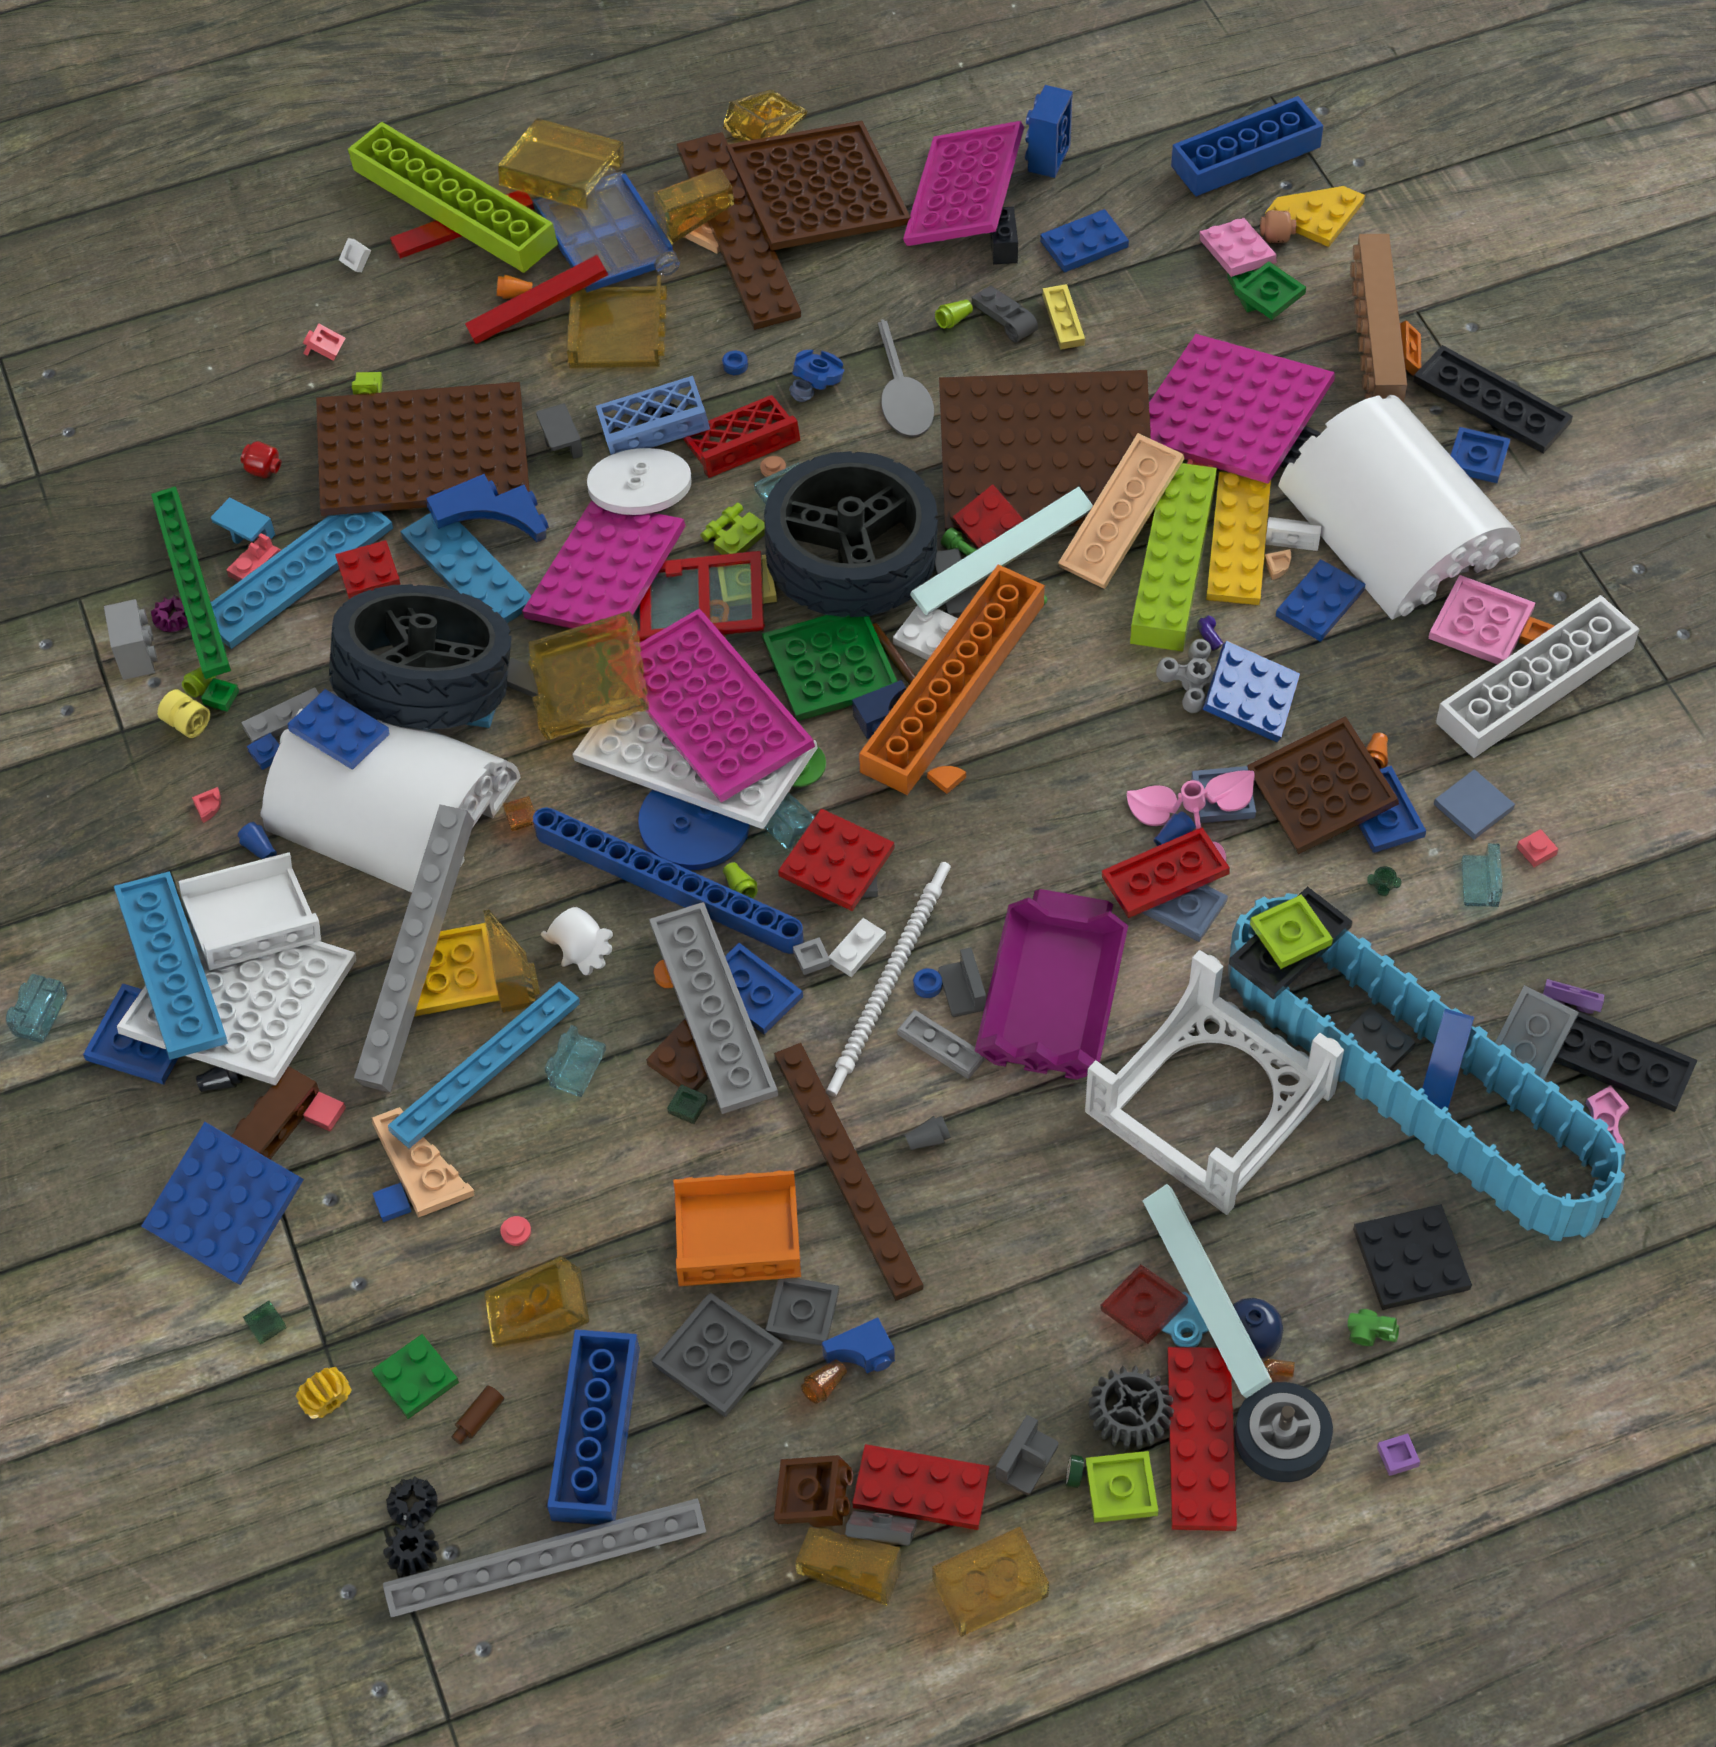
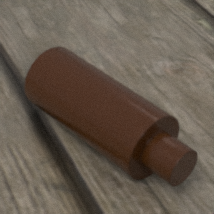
M487 1385L455 1423L457 1430L451 1436L452 1439L458 1444H462L467 1437L472 1439L501 1405L504 1397L495 1388Z

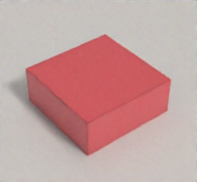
M318 1092L303 1116L305 1121L331 1132L346 1107L344 1102Z

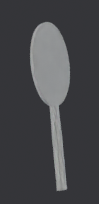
M882 319L881 322H878V327L894 377L883 390L882 411L890 427L897 433L906 437H918L926 433L932 425L934 419L933 401L927 389L920 382L910 377H904L888 323Z

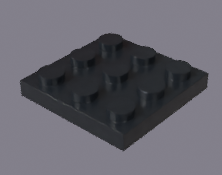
M1442 1204L1354 1224L1353 1231L1382 1310L1471 1290L1472 1283Z

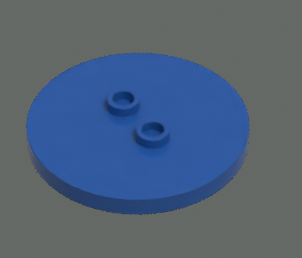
M651 790L641 805L638 818L640 836L646 849L650 853L688 870L707 869L727 861L743 846L750 830V824L656 790Z

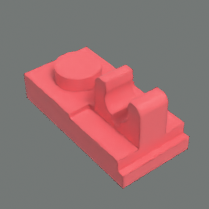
M261 533L259 538L254 543H251L249 548L226 569L227 574L230 578L239 582L279 553L281 549L273 546L271 539Z

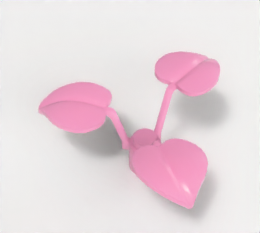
M1248 770L1225 773L1211 779L1205 789L1199 781L1191 780L1183 784L1181 793L1178 794V800L1175 793L1168 787L1149 786L1139 790L1127 791V801L1133 815L1141 823L1148 826L1166 824L1170 818V813H1176L1183 802L1184 808L1194 813L1196 829L1201 828L1199 811L1204 808L1205 799L1210 804L1217 802L1218 807L1224 811L1241 810L1251 801L1255 775L1254 771ZM1213 842L1218 851L1220 852V854L1222 855V857L1224 858V860L1226 861V854L1223 847L1219 843Z

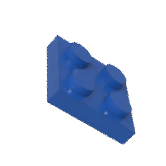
M1459 427L1450 456L1469 477L1498 483L1510 439Z

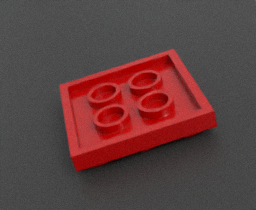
M821 808L778 870L779 877L853 911L895 849L893 841Z

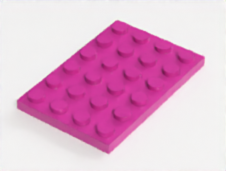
M1021 121L933 137L910 214L911 219L908 221L903 238L907 246L996 232L1024 131Z
M590 501L522 610L524 618L619 638L686 527L684 519L657 513L643 515L618 514L605 510L593 501Z

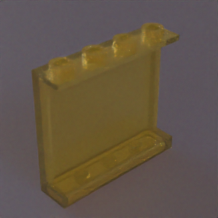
M536 118L498 164L499 185L587 210L588 194L611 165L621 167L624 163V144L621 141Z
M657 275V286L602 287L587 293L583 288L570 296L567 342L569 368L660 367V356H665L664 341H661V338L666 336L665 322H662V319H666V304L662 303L667 301V286L662 285L661 275Z

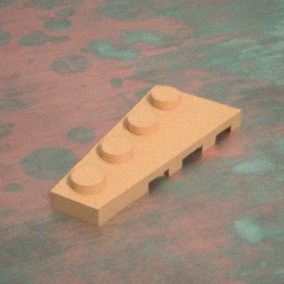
M400 1107L372 1117V1124L418 1218L474 1196V1189L459 1177L458 1171L451 1164L449 1165L440 1156V1151L424 1137L409 1149L389 1132L388 1124L404 1112Z

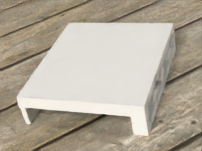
M290 853L179 881L181 900L209 971L321 941L318 917L316 913H311L292 869Z

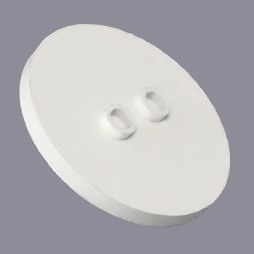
M653 448L625 450L604 458L591 469L587 478L588 493L595 504L610 512L625 515L654 513L673 506L688 493L691 487V471L684 459L669 451Z

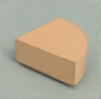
M1290 549L1265 554L1264 561L1272 580L1280 578L1288 571L1291 563Z

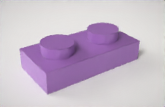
M1549 979L1546 980L1543 995L1564 1005L1565 1003L1576 1005L1577 1010L1585 1013L1601 1012L1604 1002L1603 994Z

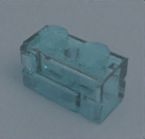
M36 974L30 975L27 983H23L19 988V999L16 1005L10 1007L6 1014V1023L14 1036L24 1039L29 1038L40 1043L45 1041L68 995L63 983L59 980L46 979L44 976Z

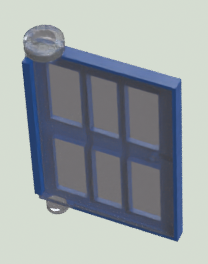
M607 168L603 172L602 178L533 200V206L537 213L553 223L558 247L571 268L595 255H598L604 265L608 276L585 287L586 293L653 270H657L662 276H669L675 273L680 266V260L673 251L672 244L626 173L623 174L622 171L617 173L614 168Z

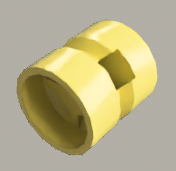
M179 689L168 692L158 707V717L170 726L175 727L176 730L188 738H195L200 735L210 720L209 709Z

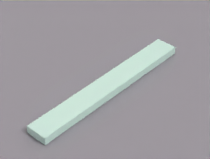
M1077 487L912 590L910 595L926 616L988 577L998 564L1004 567L1090 512L1093 505L1080 487Z
M1166 1184L1142 1201L1241 1394L1248 1398L1271 1383L1272 1379L1173 1189Z

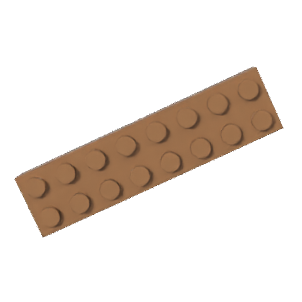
M1359 234L1358 244L1353 245V260L1355 262L1350 264V277L1355 278V281L1352 282V295L1357 296V299L1354 300V314H1359V318L1356 319V333H1361V336L1358 338V351L1363 352V355L1360 357V370L1365 371L1362 377V389L1367 390L1364 400L1379 395L1382 399H1386L1389 395H1394L1404 403L1407 379L1389 234Z

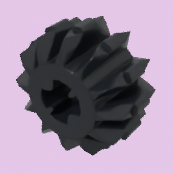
M407 1521L405 1529L402 1531L399 1527H394L395 1537L386 1536L385 1541L389 1547L383 1550L385 1558L389 1559L387 1562L391 1570L397 1569L399 1576L403 1577L408 1571H410L411 1575L418 1574L417 1570L422 1569L424 1572L429 1571L427 1562L437 1563V1556L434 1552L439 1550L438 1541L434 1540L435 1534L433 1530L425 1531L423 1523L420 1522L413 1529L411 1522ZM412 1547L415 1551L411 1552L408 1548Z

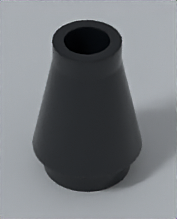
M215 1066L205 1073L197 1075L196 1081L199 1090L205 1092L208 1090L236 1088L237 1084L243 1082L242 1074Z

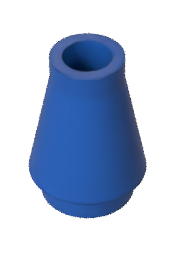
M1180 811L1178 814L1171 816L1153 840L1159 846L1192 832L1196 826L1186 813Z
M250 822L238 832L239 843L261 860L277 855L261 825Z

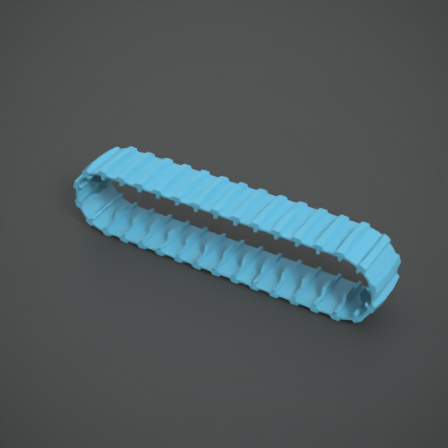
M1286 893L1285 897L1267 899L1264 896L1255 901L1254 907L1246 915L1241 914L1232 932L1230 957L1256 934L1250 925L1251 917L1295 898L1297 894ZM1349 931L1320 956L1325 963H1328L1327 968L1329 970L1335 967L1346 976L1345 978L1348 981L1350 980L1349 986L1353 988L1357 984L1368 993L1374 1005L1380 1002L1388 1008L1391 1014L1395 1016L1394 1020L1397 1023L1402 1019L1414 1029L1415 1033H1418L1417 1038L1419 1040L1425 1037L1435 1045L1444 1010H1451L1440 1001L1441 996L1433 990L1426 991L1417 984V978L1411 973L1404 974L1394 966V960L1387 955H1379L1371 949L1369 941L1363 937L1358 939ZM1228 965L1231 988L1237 989L1243 999L1244 1007L1250 1011L1256 1010L1265 1017V1023L1272 1029L1279 1028L1287 1035V1041L1294 1046L1300 1045L1309 1053L1312 1041L1319 1033L1327 1038L1336 1040L1341 1048L1344 1049L1338 1081H1346L1355 1089V1094L1359 1098L1370 1100L1378 1107V1113L1383 1117L1394 1119L1401 1125V1131L1407 1136L1414 1135L1425 1144L1424 1149L1431 1155L1438 1154L1448 1162V1168L1455 1174L1461 1172L1472 1181L1471 1186L1479 1193L1485 1191L1496 1200L1495 1205L1503 1212L1509 1210L1520 1219L1519 1224L1527 1231L1534 1229L1548 1235L1549 1239L1553 1241H1562L1563 1237L1581 1235L1585 1238L1594 1233L1601 1218H1608L1615 1209L1624 1186L1625 1174L1621 1169L1626 1153L1623 1144L1617 1143L1607 1130L1609 1125L1602 1119L1595 1120L1584 1112V1106L1577 1100L1570 1101L1559 1092L1560 1087L1552 1081L1545 1082L1535 1074L1536 1069L1530 1064H1522L1511 1056L1509 1048L1503 1044L1498 1046L1487 1037L1488 1032L1480 1026L1476 1028L1472 1026L1460 1066L1464 1069L1463 1074L1467 1076L1469 1073H1472L1484 1083L1483 1085L1487 1088L1486 1092L1490 1094L1494 1090L1507 1100V1104L1510 1105L1512 1112L1518 1109L1529 1117L1534 1124L1533 1128L1535 1130H1538L1540 1127L1555 1138V1141L1558 1143L1557 1147L1561 1149L1565 1145L1579 1156L1583 1167L1589 1164L1592 1167L1591 1176L1599 1177L1593 1184L1590 1197L1583 1193L1580 1199L1574 1200L1571 1199V1194L1566 1193L1565 1197L1562 1196L1560 1198L1548 1193L1543 1182L1538 1186L1523 1174L1524 1171L1520 1169V1164L1517 1163L1513 1167L1499 1156L1500 1152L1496 1150L1497 1146L1492 1144L1488 1147L1476 1138L1470 1125L1464 1128L1453 1120L1446 1106L1441 1110L1430 1102L1428 1096L1424 1094L1425 1090L1423 1088L1416 1091L1404 1081L1405 1078L1400 1076V1070L1397 1069L1393 1073L1381 1063V1059L1377 1057V1052L1373 1051L1369 1054L1358 1045V1041L1354 1039L1352 1033L1346 1036L1335 1027V1023L1330 1022L1331 1017L1329 1015L1323 1018L1312 1009L1313 1006L1308 1004L1306 997L1300 1000L1287 987L1273 1000L1232 966ZM1456 1008L1452 1009V1011L1462 1013Z

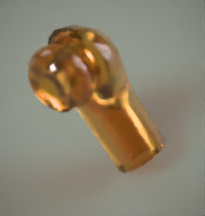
M1277 1359L1263 1361L1270 1377L1273 1375L1293 1377L1295 1362Z

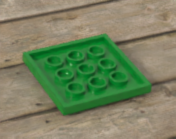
M825 615L762 633L763 643L794 718L797 721L852 706V699L898 682L869 616L850 617L849 615L839 617Z

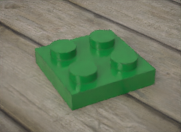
M1268 261L1235 287L1234 294L1273 320L1305 295L1306 286Z
M423 1334L371 1370L373 1376L407 1419H410L459 1383L457 1376Z

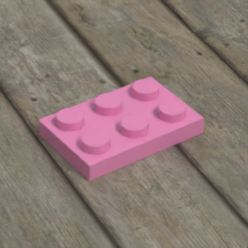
M1245 218L1235 219L1232 222L1212 226L1209 229L1200 231V241L1231 277L1258 269L1268 261L1272 264L1277 263L1276 253Z

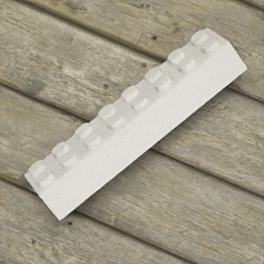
M1600 595L1441 702L1436 724L1475 758L1634 649L1639 628Z

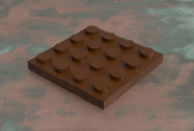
M1346 716L1247 765L1248 771H1254L1256 786L1298 855L1399 805L1396 794Z

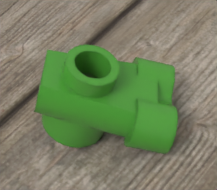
M1360 1309L1358 1314L1350 1313L1347 1326L1351 1332L1349 1338L1351 1342L1362 1346H1373L1375 1337L1397 1342L1399 1325H1397L1396 1318L1377 1317L1376 1312L1368 1309Z

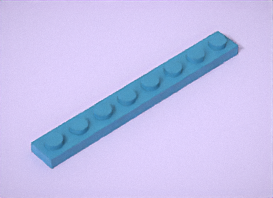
M560 982L556 983L388 1124L389 1132L410 1149L580 1005L579 997Z

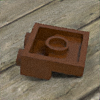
M839 1455L781 1459L774 1520L778 1524L808 1522L812 1527L843 1525V1516H848L850 1512V1502L846 1497V1487L852 1485L853 1482L851 1467Z

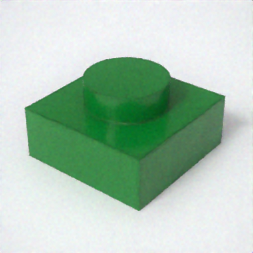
M213 678L201 697L203 705L228 712L239 693L238 685Z

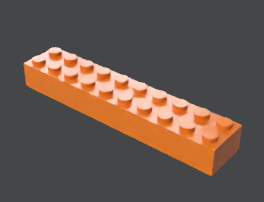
M999 564L996 566L860 751V773L905 795L910 793L1044 606L1045 585Z

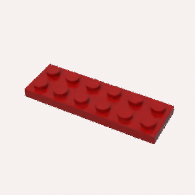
M1168 1347V1395L1173 1397V1404L1169 1406L1174 1409L1173 1416L1169 1417L1171 1421L1169 1428L1171 1530L1236 1531L1237 1514L1231 1373L1218 1348Z

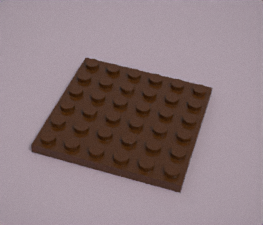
M863 121L726 145L771 251L904 226L911 219Z

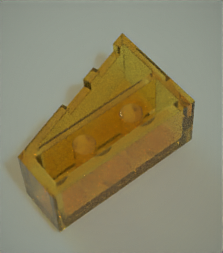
M809 1527L795 1561L797 1574L886 1606L889 1603L901 1572L900 1547L847 1537V1535L834 1533L826 1528L817 1529Z

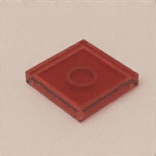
M1140 1264L1100 1306L1102 1312L1149 1344L1188 1304V1297Z

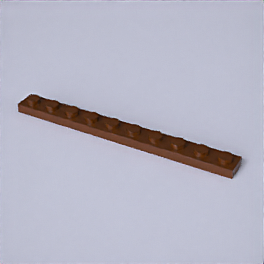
M802 1043L775 1052V1061L895 1301L923 1290V1283Z

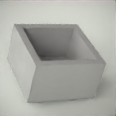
M136 599L104 606L111 649L123 680L155 673L153 662L158 661L154 645L150 646L152 641H154L151 626L147 625L148 620L145 609H139Z

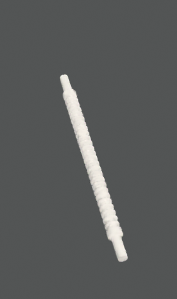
M941 862L931 883L926 884L923 890L924 894L920 896L921 900L917 902V907L914 908V913L911 914V919L907 922L908 926H905V932L901 934L898 945L895 946V951L891 954L892 958L888 959L885 971L882 972V977L878 979L879 984L875 985V990L871 994L872 997L868 999L869 1004L865 1005L862 1017L858 1019L859 1023L855 1025L856 1030L852 1031V1037L848 1039L849 1044L845 1045V1050L841 1053L842 1057H839L836 1062L837 1070L826 1090L828 1095L836 1097L847 1074L852 1073L855 1067L854 1062L858 1061V1056L862 1053L861 1049L865 1047L864 1042L868 1041V1036L872 1033L871 1029L875 1027L874 1022L878 1021V1016L882 1013L881 1009L885 1007L884 1003L888 1001L887 996L891 995V989L895 987L894 983L898 981L897 976L901 975V970L905 967L904 963L908 961L907 957L911 955V950L914 949V944L917 943V938L921 935L920 931L924 929L923 925L927 923V918L930 917V912L933 911V906L936 905V900L939 899L942 893L941 886L951 868L948 863Z

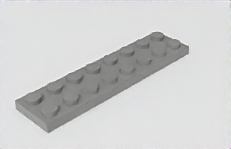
M704 902L649 919L651 929L721 1113L724 1114L778 1096L777 1087Z

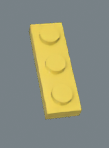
M1067 284L1043 288L1042 296L1060 350L1084 346L1085 337Z

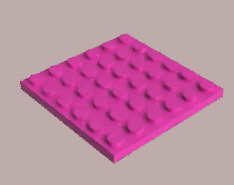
M1195 334L1149 402L1151 439L1182 453L1186 460L1189 458L1196 463L1207 466L1208 464L1213 465V468L1268 484L1334 382L1335 372Z

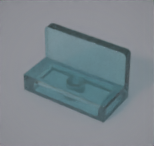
M1488 843L1485 856H1462L1463 898L1465 906L1499 907L1503 892L1500 844Z

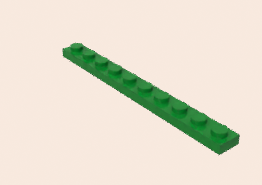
M175 486L151 494L202 673L205 679L230 672V664L178 490Z

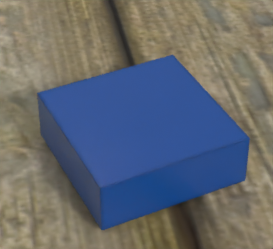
M401 1182L372 1193L383 1222L412 1212Z

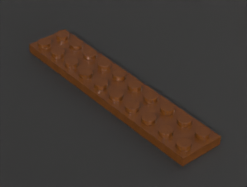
M723 132L677 143L678 154L708 224L712 229L714 238L719 245L720 252L753 329L756 330L800 318L801 309L775 250L771 251L755 217L726 145L728 143Z

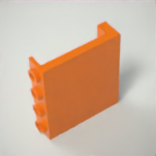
M779 1170L767 1173L716 1175L714 1177L702 1178L687 1177L673 1180L676 1210V1271L679 1286L801 1277L794 1171Z

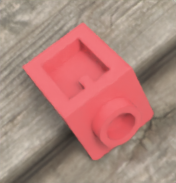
M318 324L314 332L309 330L303 341V344L307 345L303 354L308 356L312 349L334 361L346 338Z

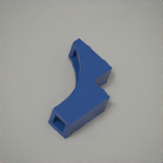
M482 474L426 498L427 507L438 529L463 520L492 519L521 529L536 542L546 539V529L549 528L547 520L543 514H538L535 508L538 505L535 495L532 491L528 492L525 485L498 495L494 482L492 480L488 481L485 474Z

